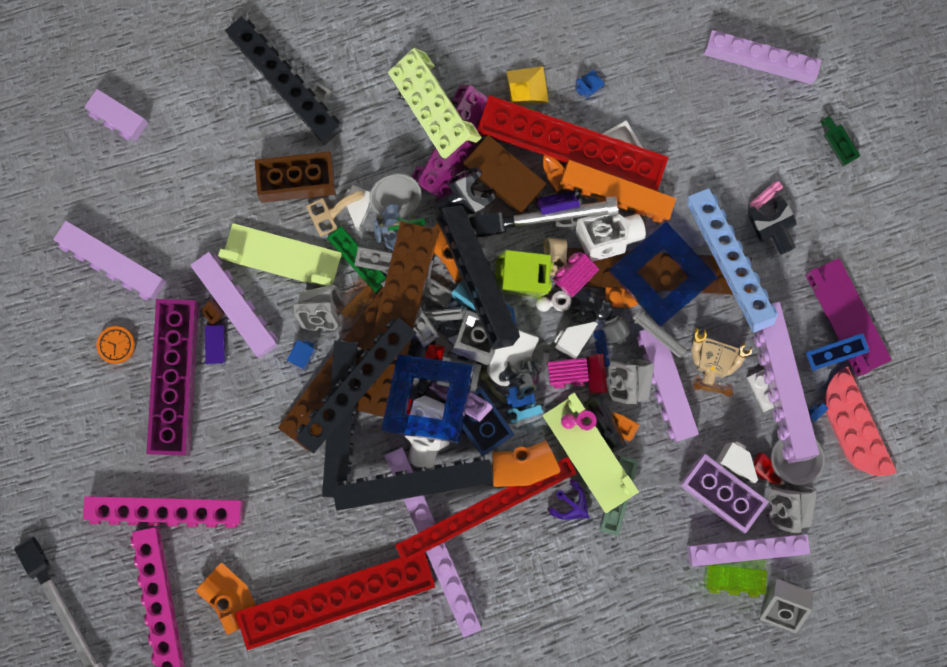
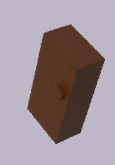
M489 135L463 163L465 170L479 167L482 175L477 180L487 189H494L497 194L496 196L518 215L523 214L546 187V183Z
M330 151L255 159L257 196L261 203L336 195L334 165Z

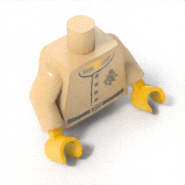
M698 328L694 330L695 338L691 354L694 364L697 365V370L705 372L702 380L704 384L713 386L716 376L723 378L726 375H731L740 368L746 356L752 353V346L749 350L743 349L746 344L745 342L741 344L739 351V348L706 338L705 329L702 335H698Z

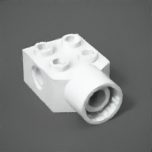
M608 213L595 214L578 219L576 235L585 254L592 262L625 253L627 244L644 240L646 235L645 226L639 214L623 217L620 214L609 216Z
M427 396L414 400L405 437L411 443L408 461L411 464L426 468L434 466L437 452L450 443L458 409Z

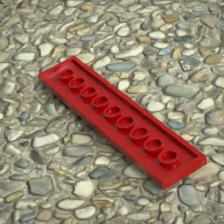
M490 95L477 130L480 134L489 135L503 142L565 163L571 160L654 191H658L669 158L668 156Z
M424 552L403 563L400 557L235 613L246 649L250 650L436 588Z

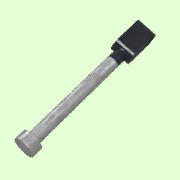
M616 196L606 197L604 202L584 204L577 208L542 215L539 211L505 217V213L498 212L473 216L469 218V221L475 229L476 237L479 238L504 234L507 232L506 228L602 213L614 216L619 215Z
M31 537L15 546V552L30 578L38 579L84 666L104 667L102 662H96L47 571L51 569V565L37 539Z

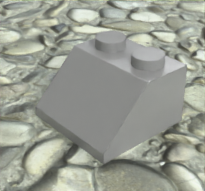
M467 310L451 352L488 365L495 350L490 345L478 315Z
M776 579L768 592L760 620L797 634L812 611L814 592Z

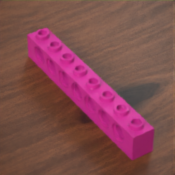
M84 496L83 520H89V524H101V521H109V525H121V521H128V525H140V522H148L147 526H159L160 522H167V526H179V523H187L186 527H198V523H206V527H218V524H226L225 528H237V524H243L244 501ZM105 505L109 507V514L107 516H104L102 513V508ZM124 506H127L129 509L126 517L121 513V509ZM144 506L148 508V515L146 517L141 515V508ZM162 507H166L168 510V515L165 518L160 515ZM182 507L186 508L188 512L185 518L179 515ZM201 508H205L207 511V516L204 519L199 516ZM221 508L227 512L224 519H220L218 516V511Z
M160 527L132 532L130 541L136 553L134 564L139 569L137 581L139 587H142L143 592L141 603L146 609L144 620L146 626H149L150 631L148 642L153 648V653L151 654L152 663L156 667H164L165 662L168 661L173 667H185ZM145 544L151 546L149 555L144 553L143 548ZM149 563L153 564L155 567V571L153 574H150L147 571V566ZM152 583L158 585L157 593L151 591L150 586ZM156 602L160 603L162 606V610L160 613L154 610V604ZM159 622L165 624L164 632L158 630L157 625ZM163 641L169 645L167 652L161 649Z

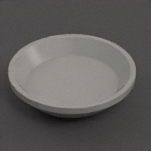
M388 174L381 177L372 186L369 196L370 204L378 215H382L388 204H397L400 216L403 218L414 212L420 204L421 189L417 181L407 174Z
M778 440L771 453L772 467L778 477L792 485H806L816 480L822 473L825 465L824 451L816 440L819 451L818 456L810 460L788 464L782 454L783 442Z

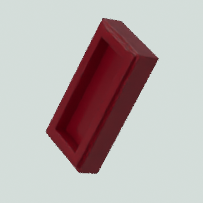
M603 354L585 357L587 359L590 395L608 392Z

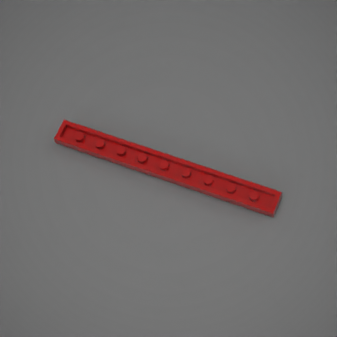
M567 456L557 461L560 473L531 485L509 486L396 544L395 547L403 563L577 474L569 457Z

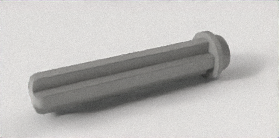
M462 305L460 308L427 311L424 314L430 323L463 320L466 311H470V309Z
M639 310L632 318L635 320L634 323L640 324L676 356L681 357L686 352V348L644 314L645 311Z

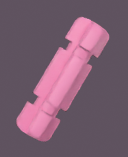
M775 181L757 199L755 198L750 203V206H754L758 210L775 193H778L783 186L779 181Z

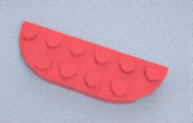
M847 366L839 370L829 381L826 393H824V404L829 408L826 411V415L846 458L858 470L871 475L886 476L897 473L849 367Z

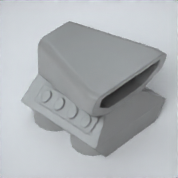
M335 285L300 292L298 303L293 305L294 315L302 329L316 331L319 328L332 331L341 326L337 313L342 312L344 302Z
M631 359L626 363L612 361L608 369L611 378L609 394L612 400L625 404H637L639 401L649 400L654 362L640 359Z
M792 484L786 485L785 490L773 487L768 495L769 502L772 505L769 518L773 527L790 533H800L802 528L812 526L817 495L816 489Z

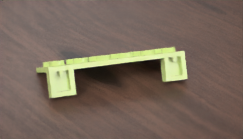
M413 48L388 74L442 158L446 159L465 141L469 140L476 143L481 139V136L472 123L464 121L430 71L434 64L426 52Z
M232 224L225 250L220 249L218 256L228 262L324 287L334 284L342 254L334 250Z
M573 393L568 396L567 400L545 413L543 417L604 512L608 513L639 493V491L625 473L596 426L592 430L585 431L578 425H575L572 429H565L561 425L563 415L572 414L574 417H578L582 411H585L580 400ZM588 417L584 419V424L586 425L591 422V419Z

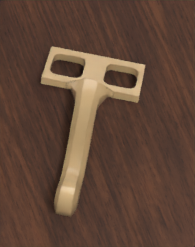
M357 191L342 198L333 208H328L323 198L306 206L320 237L337 229L334 222L335 217L347 205L363 199L365 196L363 191ZM322 203L325 211L319 215H313L311 206ZM330 220L333 228L329 231L321 232L319 223Z

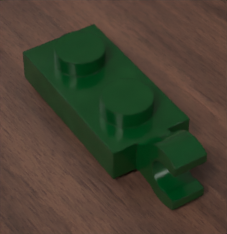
M830 115L820 122L822 127L827 130L823 136L842 167L860 157L859 152L842 124L836 127Z

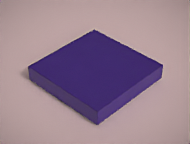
M569 191L536 199L537 207L542 215L580 207L579 200L575 194Z

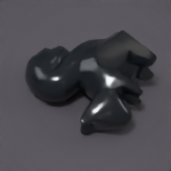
M589 288L582 289L574 297H571L575 298L576 304L571 306L570 309L577 310L571 314V319L577 323L587 324L585 314L590 312L593 313L596 319L601 321L607 320L613 314V306L610 301L604 298L600 300L599 296Z
M535 357L524 358L520 364L521 370H516L510 362H507V367L503 371L502 379L509 381L508 387H518L517 398L531 395L536 390L538 383L537 374L541 373L542 366L541 362Z

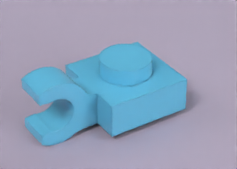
M533 403L524 406L525 410L518 411L514 408L508 410V414L516 413L517 418L511 420V423L514 424L522 419L542 414L541 405L536 406Z

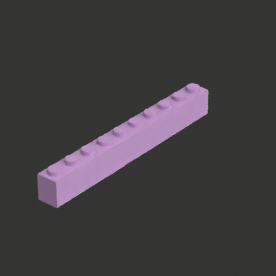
M404 448L385 455L393 476H396L395 472L407 470V474L414 473ZM425 496L404 499L418 533L436 524ZM445 542L426 551L463 638L482 630Z

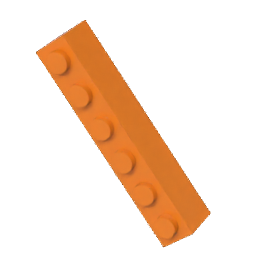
M571 160L566 163L559 183L566 191H577L581 193V196L586 198L594 197L599 199V202L606 201V197L616 196L619 210L633 211L634 214H639L641 217H650L653 222L659 224L670 220L676 201L674 197Z

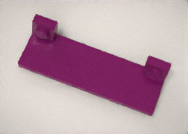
M459 85L451 102L457 105L456 110L462 120L472 123L476 130H478L488 97L471 85ZM465 141L446 159L442 158L435 147L425 167L416 166L411 177L417 181L420 187L437 198L450 193L452 190L447 184L453 176L464 171L463 163L474 152L478 142Z
M838 258L806 273L805 276L838 341L860 333L864 334L870 352L848 359L856 376L865 375L871 370L890 362L892 359L841 260Z

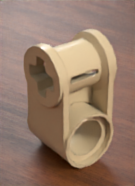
M546 238L544 241V254L551 255V261H553V269L550 272L551 276H554L560 267H564L567 264L566 239Z

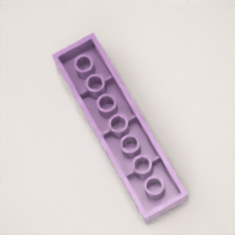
M778 302L770 304L775 306L778 313L775 324L755 332L754 343L756 347H759V363L761 366L763 365L765 370L763 379L765 384H768L770 390L768 392V399L774 406L772 414L774 421L778 422L779 429H777V434L784 446L782 454L788 464L810 460L818 456L819 451L781 304Z

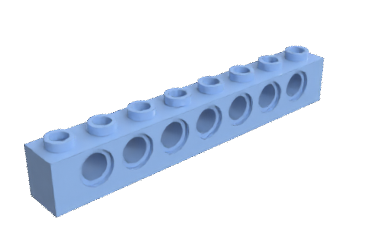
M708 188L688 196L687 206L754 333L774 325L778 313L775 306L770 305L766 289L761 288L758 274L754 273L751 269L752 264L749 257H745L742 252L743 246L739 240H736L732 225H728L724 210H720L717 196L712 194ZM705 210H710V211H712V212H711V213H706V212H704V211H705ZM715 225H716V226H719L720 228L715 229V228H713L712 226H715ZM721 241H726V242H728V244H725V245H724V244H721L720 242H721ZM729 257H735L737 260H734V261H733V260H730V259H728V258H729ZM737 273H743L745 276L740 277ZM752 289L754 292L748 293L745 290ZM760 305L762 309L758 310L753 306Z

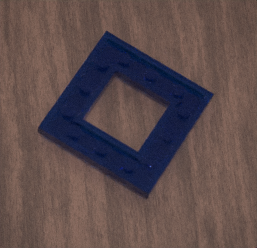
M667 221L609 269V272L660 327L718 278ZM663 250L689 276L664 299L638 273L642 267Z
M398 354L381 430L387 433L459 444L475 367L470 364ZM414 378L450 383L442 419L407 414Z

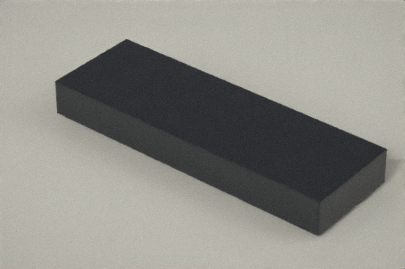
M602 394L584 402L587 411H591L596 416V428L612 453L625 448L627 444Z

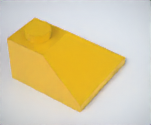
M543 66L506 71L511 103L522 107L549 103Z

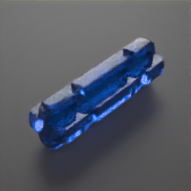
M604 330L594 331V339L597 341L595 342L597 354H603L605 367H608L610 360L607 358L609 354L606 340H604L605 332Z

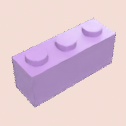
M96 89L84 107L89 112L88 116L96 121L99 119L104 121L103 125L111 131L114 129L120 132L119 135L127 141L132 139L136 142L148 125V122L143 117Z

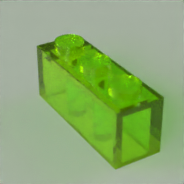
M705 565L703 588L709 589V593L721 594V590L728 591V595L740 596V592L748 593L749 597L760 598V594H766L767 570Z

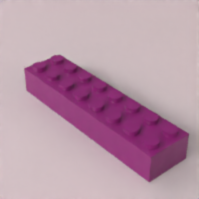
M156 299L146 454L190 456L199 303L195 300Z

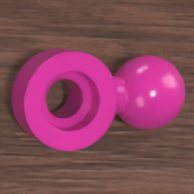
M582 411L578 417H574L572 414H565L561 418V425L565 429H572L575 425H578L581 429L589 431L597 424V418L591 411ZM588 417L591 419V422L586 425L584 424V419Z

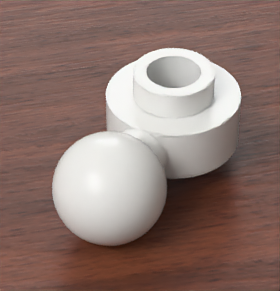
M558 291L553 295L552 299L540 297L536 302V307L542 312L548 311L551 307H554L557 311H566L570 308L572 301L570 296L566 295L564 291ZM561 300L565 301L563 305L559 304Z

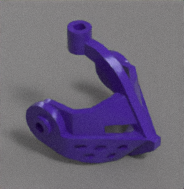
M570 479L569 485L579 492L577 505L567 498L563 491L559 490L556 493L557 497L564 499L574 509L564 514L559 513L553 507L547 510L554 518L557 517L560 520L589 519L584 490L577 481Z

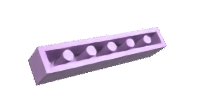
M714 30L711 31L704 51L706 56L812 84L816 80L822 61Z
M67 221L64 222L53 239L59 243L58 248L65 252L71 250L75 253L73 257L82 262L86 259L91 262L90 267L98 272L101 269L106 271L105 276L113 281H116V279L123 282L121 285L130 291L133 288L139 291L137 295L146 301L149 298L155 301L167 282Z
M210 252L206 253L190 266L254 354L261 359L279 346L276 342L278 340L277 336L272 330L268 331L265 325L267 323L261 315L257 316L253 310L256 308L250 300L246 301L242 295L245 293L239 285L235 286L231 280L234 278L227 269L225 271L222 269L220 258L216 254L213 256Z
M646 329L639 331L636 342L638 347L643 349L644 355H642V359L654 362L652 384L656 388L654 394L657 402H661L663 408L661 415L663 420L668 423L667 433L670 440L673 439L674 442H678L699 435L671 351Z
M793 534L688 545L687 553L690 566L806 555L810 554L808 534Z

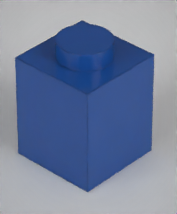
M305 339L303 342L297 340L287 361L306 371L317 350L313 348V343Z

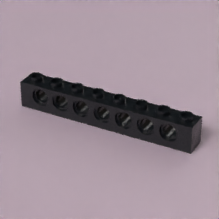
M241 16L225 29L227 36L323 145L327 144L341 132L340 121L334 115L330 116L327 113L328 108L322 101L318 103L315 99V93L310 88L306 89L303 86L304 81L302 78L290 71L292 68L286 60L282 62L278 57L280 56L278 51L273 46L270 48L266 44L268 41L262 33L257 34L254 30L256 28L249 19L246 21ZM252 36L250 41H244L245 37ZM258 50H265L262 55H256ZM276 63L277 65L274 69H269V64ZM282 77H289V80L287 82H280V79ZM295 90H300L301 94L299 96H292ZM307 104H313L311 110L304 109ZM323 117L326 119L323 124L316 123L318 118Z
M399 317L396 320L392 318L385 326L388 330L383 335L381 333L377 335L372 341L375 345L371 349H365L360 355L362 360L358 365L354 363L348 369L349 375L345 380L341 378L334 386L336 388L335 392L332 395L328 393L321 401L323 406L319 410L315 408L308 416L311 420L306 425L302 423L296 430L298 435L295 439L313 454L417 333ZM396 333L399 336L396 344L388 342L389 334ZM378 348H383L386 351V356L383 359L375 357V351ZM365 363L373 365V371L370 374H365L362 371V366ZM353 378H357L361 382L360 387L357 389H352L349 386V381ZM340 393H344L348 397L347 402L344 404H339L336 401V397ZM328 408L334 410L335 416L332 419L325 418L323 415L324 410ZM313 424H319L322 427V431L319 434L311 432L310 427Z

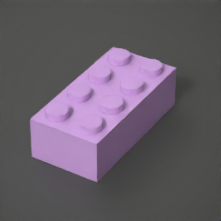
M701 454L679 484L681 488L741 533H746L769 502L706 454Z

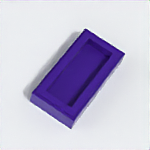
M224 325L205 326V364L207 365L226 364Z

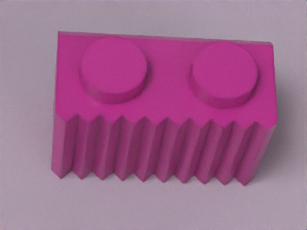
M581 252L571 255L566 266L560 267L555 272L556 276L553 278L554 282L566 295L574 297L599 271V268H597L592 260L585 253Z
M586 358L547 362L549 386H554V389L566 388L565 384L581 387L585 386L584 382L589 381Z

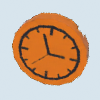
M112 326L101 332L97 339L96 347L98 354L103 360L111 364H121L131 359L135 353L136 342L130 331L124 327Z

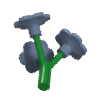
M388 204L381 215L383 225L385 226L380 227L377 220H373L376 240L379 243L381 242L382 234L399 229L400 225L392 226L395 224V221H403L419 226H424L425 221L423 218L411 221L401 218L397 204ZM394 233L384 236L386 247L392 249V251L397 235Z

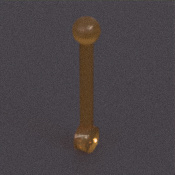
M699 383L693 385L695 390L702 389L725 394L726 397L733 395L730 389L725 391L702 386Z

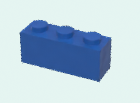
M860 333L807 351L806 354L812 371L870 351L864 334Z

